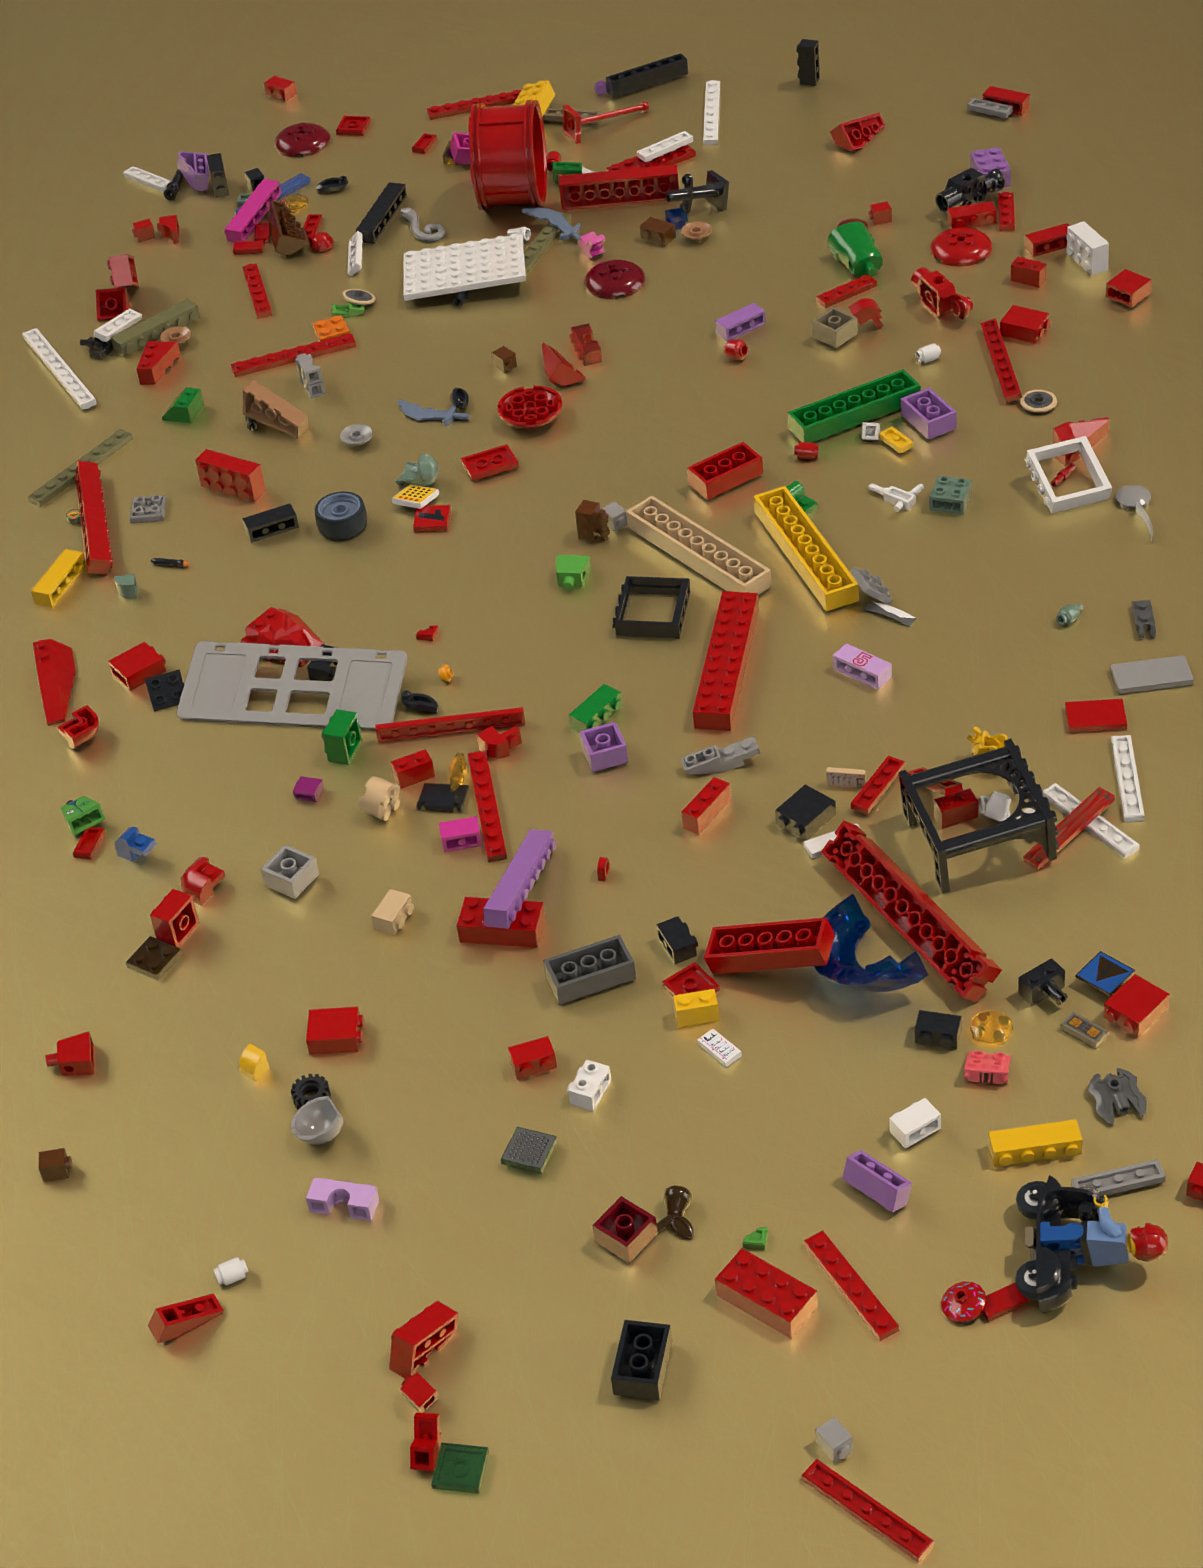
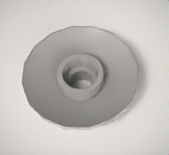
M351 425L343 429L340 433V439L348 445H360L369 441L373 432L367 425Z

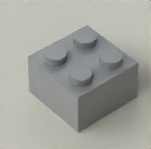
M284 845L261 868L265 886L294 899L319 875L315 857L287 845Z

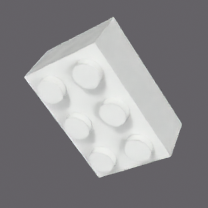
M1084 221L1068 226L1066 235L1067 255L1075 260L1091 276L1107 271L1109 243Z

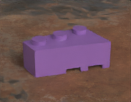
M178 151L177 167L194 190L208 191L209 169L207 153Z

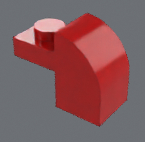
M863 298L848 307L853 316L857 317V322L860 326L872 319L878 329L884 326L881 322L882 316L880 312L882 311L873 299Z
M491 726L476 734L478 748L481 751L486 750L487 756L491 758L510 756V749L522 744L520 729L517 726L501 734Z
M415 1413L414 1440L410 1445V1469L434 1471L439 1460L442 1432H440L439 1414Z

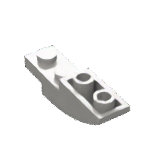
M752 736L721 749H718L717 745L682 757L681 761L685 772L688 774H711L744 766L743 760L760 754L755 737Z

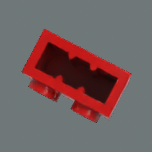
M1124 269L1106 283L1105 297L1132 308L1151 293L1152 279Z

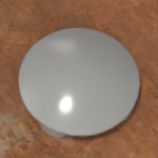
M1127 485L1117 490L1115 498L1123 509L1136 507V502L1145 508L1149 505L1151 493L1145 487Z

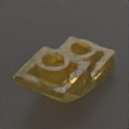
M462 753L455 755L449 767L450 785L453 792L464 782L463 773L466 771L467 764Z

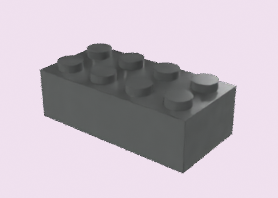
M621 935L543 960L546 979L559 1005L636 979L634 960Z

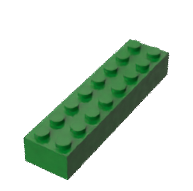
M902 369L787 412L788 428L801 442L812 443L860 425L863 422H869L900 410L901 398L921 391V385Z

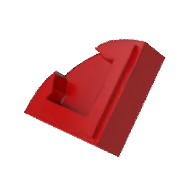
M431 625L423 631L422 629L416 633V639L434 641L439 631L438 625Z

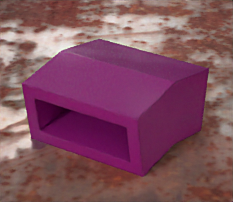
M301 776L293 789L294 798L317 802L321 792L324 790L323 779Z

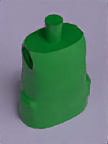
M845 223L835 228L829 234L827 246L835 260L842 262L852 274L856 276L867 274L874 276L883 266V259L875 246V240L864 223Z

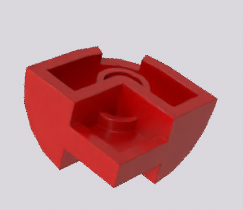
M88 705L72 712L73 719L57 727L59 733L68 741L69 747L72 749L90 741L99 729L98 716Z
M199 857L181 876V892L191 895L194 903L202 906L214 895L213 888L225 877V872L211 865L208 858Z

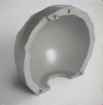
M329 1096L318 1097L298 1109L292 1119L291 1129L292 1133L300 1141L309 1145H322L332 1141L340 1133L344 1119Z

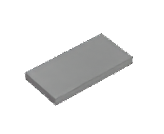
M1185 655L1110 665V671L1118 694L1194 685V678Z

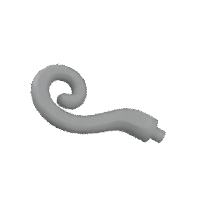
M409 207L401 209L402 217L411 223L412 233L417 239L433 242L444 237L445 229L442 225L437 223L428 224L425 226L423 233L419 229L418 214ZM431 230H437V231H438V232H436V233H434V234H431Z

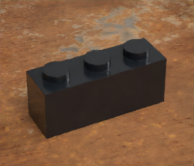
M802 39L796 48L798 53L797 66H799L798 78L802 85L816 86L820 80L819 41Z
M290 503L242 518L245 532L251 543L299 528L297 515Z

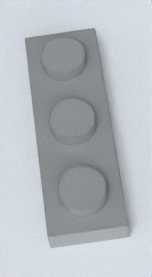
M973 98L967 104V110L1007 118L1013 112V106Z

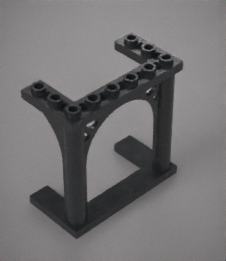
M1012 739L1004 740V747L922 772L908 775L906 770L898 772L903 814L909 826L916 825L918 821L933 852L935 877L942 894L950 891L947 859L1009 840L1027 839L1042 845L1049 861L1057 859L1059 845L1056 840V836H1058L1055 822H1057L1056 813L1054 810H1050L1047 797H1043L1040 784L1035 783L1034 773L1028 770L1026 759L1021 757L1020 748L1013 743ZM986 773L1006 779L1014 795L1019 794L1018 806L1006 820L990 827L941 841L916 790L970 774ZM1032 808L1035 810V812L1025 813L1022 811V809Z

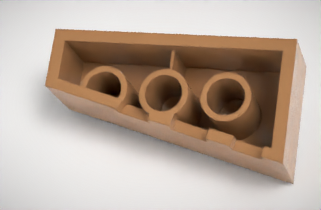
M252 380L243 389V415L297 439L308 429L309 416L255 380Z

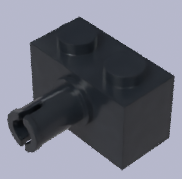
M1052 958L1019 977L1018 994L1031 1006L1047 997H1051L1057 1005H1061V1002L1064 1003L1067 1000V994L1061 990L1065 987V970Z

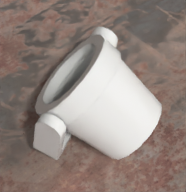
M993 791L990 797L982 795L978 799L979 812L994 820L1004 821L1011 816L1009 807L1012 798Z

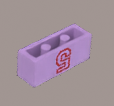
M847 643L833 655L834 670L878 690L892 678L891 663Z

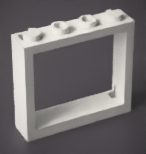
M1086 436L1027 450L1025 458L1026 468H1029L1031 478L1037 484L1038 493L1042 494L1044 505L1048 506L1051 514L1110 499L1112 486ZM1079 451L1096 488L1056 497L1038 461Z

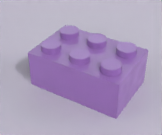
M1000 147L970 152V168L979 171L985 177L991 170L999 169L1005 179L1004 187L1011 186V169Z
M930 387L901 398V415L928 440L957 428V412Z

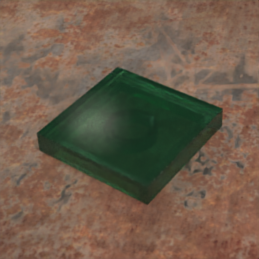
M441 1442L431 1483L432 1489L480 1493L489 1454L488 1447Z

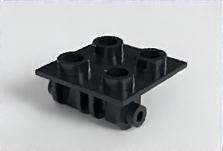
M180 669L145 679L154 711L179 705L184 688Z

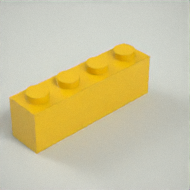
M65 549L39 582L32 588L31 594L35 604L54 607L86 567L83 552Z
M1074 1119L988 1132V1147L993 1165L1006 1166L1014 1163H1027L1035 1160L1082 1154V1137L1077 1120Z

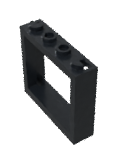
M626 576L625 583L621 585L622 595L619 594L618 597L619 606L615 608L616 618H613L612 628H615L616 636L680 639L691 593L690 580L688 578ZM632 593L678 595L672 622L626 620Z

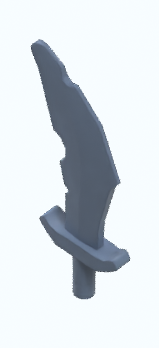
M523 208L521 211L537 219L549 221L550 225L557 227L563 232L560 234V240H569L573 237L579 241L581 237L578 234L581 224L578 223L572 227L560 212L548 208Z
M401 399L398 400L401 411L406 416L418 421L440 419L443 422V426H447L454 419H470V414L456 413L454 405H451L449 411L432 408L423 409L419 405Z

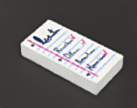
M714 1029L697 1040L701 1048L725 1067H728L742 1056L741 1051Z

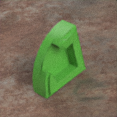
M768 1227L757 1228L756 1231L746 1235L742 1243L743 1248L765 1250Z

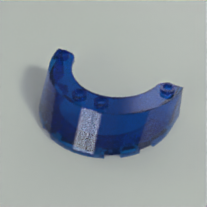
M851 894L823 917H827L835 936L827 965L814 966V968L828 981L868 992H889L919 983L928 976L916 951L899 963L889 955L876 963L866 965L865 969L860 966L856 957L857 947L863 935L869 930L871 923L864 915L855 895Z

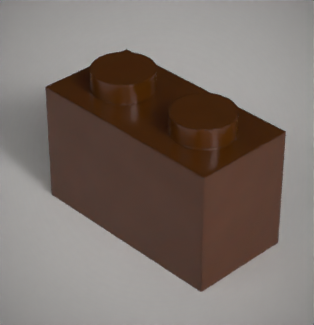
M649 217L640 225L641 239L667 246L676 238L675 224Z

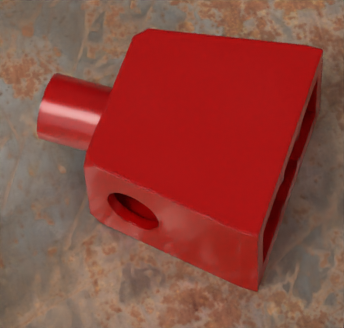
M89 1031L59 1040L57 1042V1053L45 1055L47 1067L58 1065L63 1076L95 1074L94 1044Z

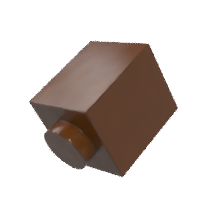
M505 346L491 352L493 366L503 373L517 367L516 354Z
M65 1148L39 1152L38 1169L43 1182L69 1178V1169H72V1158L67 1156Z

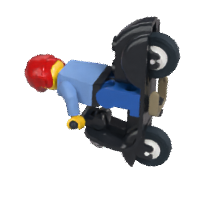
M1049 1175L1047 1183L1044 1181L1029 1182L1022 1186L1017 1193L1016 1202L1018 1210L1023 1216L1035 1219L1036 1228L1025 1227V1245L1027 1248H1030V1261L1021 1265L1017 1270L1015 1281L1018 1291L1024 1297L1039 1301L1040 1310L1043 1314L1055 1310L1073 1297L1074 1290L1078 1289L1077 1276L1074 1275V1270L1078 1269L1077 1265L1104 1266L1128 1263L1130 1261V1253L1138 1260L1150 1262L1161 1258L1168 1250L1167 1234L1158 1225L1145 1223V1227L1138 1226L1137 1228H1132L1130 1234H1128L1127 1226L1124 1223H1116L1110 1217L1107 1196H1099L1098 1190L1090 1185H1084L1080 1188L1061 1187L1060 1183ZM1074 1218L1082 1221L1081 1225L1069 1223L1061 1226V1219Z

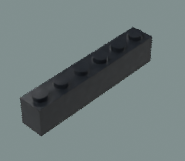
M680 53L606 77L607 93L612 98H618L624 94H631L634 91L643 90L649 86H656L659 83L683 77L688 74L687 58Z
M389 182L381 195L378 196L372 208L356 228V232L362 233L363 243L375 244L407 198L405 184Z

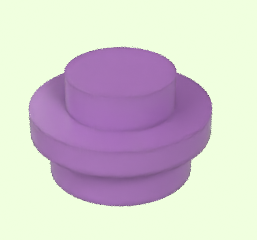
M605 81L595 83L594 90L598 95H604L607 92Z

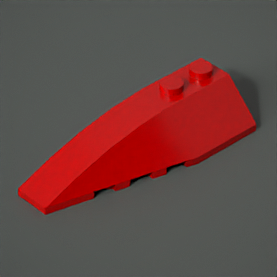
M53 639L33 642L47 725L66 722L69 708L68 702L71 699V688L74 685L73 678L76 675L72 648Z

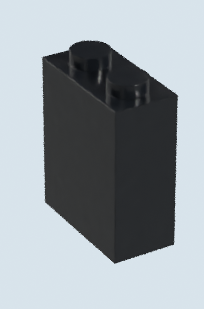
M221 153L207 155L215 198L228 196L229 190Z
M805 784L775 810L776 824L780 828H784L795 836L807 841L836 815V802Z

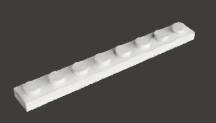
M711 80L706 82L704 145H718L720 81Z

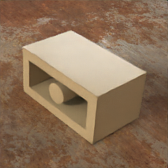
M390 889L371 915L374 930L395 936L399 929L403 927L407 917L413 913L414 904L411 895Z

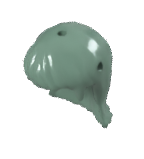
M422 454L418 458L417 463H406L401 476L395 482L397 485L408 483L423 487L429 486L436 481L439 475L438 463L431 455Z

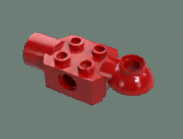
M922 267L913 273L911 284L917 289L921 304L937 318L954 312L959 319L964 320L970 311L973 310V303L970 297H964L956 293L954 284L937 270L931 272L927 268Z

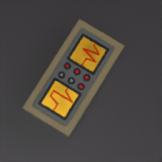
M1074 1011L1060 1025V1029L1095 1049L1108 1037L1109 1033L1108 1030Z

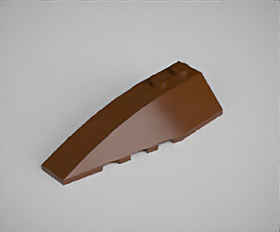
M270 200V227L275 252L281 255H291L307 246L309 240L306 230L300 227V222L295 221L296 217L290 214L291 211L285 203Z

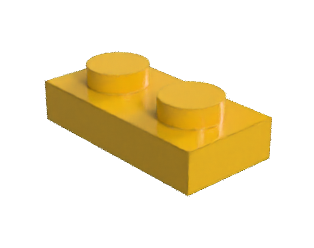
M894 427L879 433V439L900 454L913 447V441Z

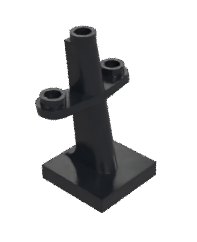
M713 170L707 171L706 185L693 187L691 174H685L682 177L685 189L669 191L666 194L667 202L682 201L679 208L685 214L690 213L693 199L705 198L723 211L727 210L729 181Z

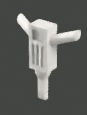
M871 483L868 489L881 494L884 497V501L895 505L894 510L899 512L901 508L908 511L916 504V495L924 489L923 484H918L910 492H906L894 486L883 488Z

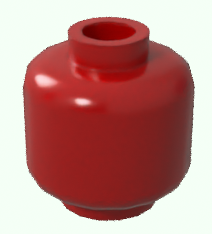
M731 339L727 341L723 351L728 360L741 361L748 354V346L743 340Z

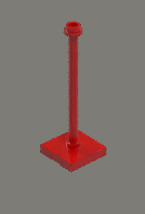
M643 101L637 106L582 119L568 104L563 105V132L576 144L581 143V125L637 111L647 112L649 104Z

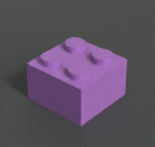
M616 722L579 731L581 748L592 772L628 762L627 746Z

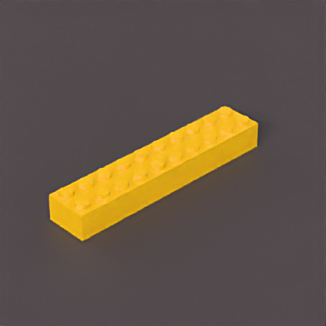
M786 486L754 495L755 514L825 611L859 601L858 583Z

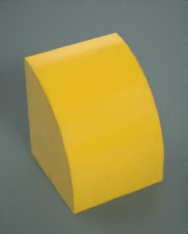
M249 1043L241 1055L239 1070L241 1074L253 1081H257L269 1069L265 1052Z

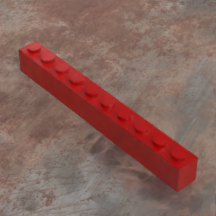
M78 460L75 470V481L87 572L108 575L109 568L113 566V558H111L112 549L109 548V528H106L107 518H105V499L102 498L101 470H98L97 463Z

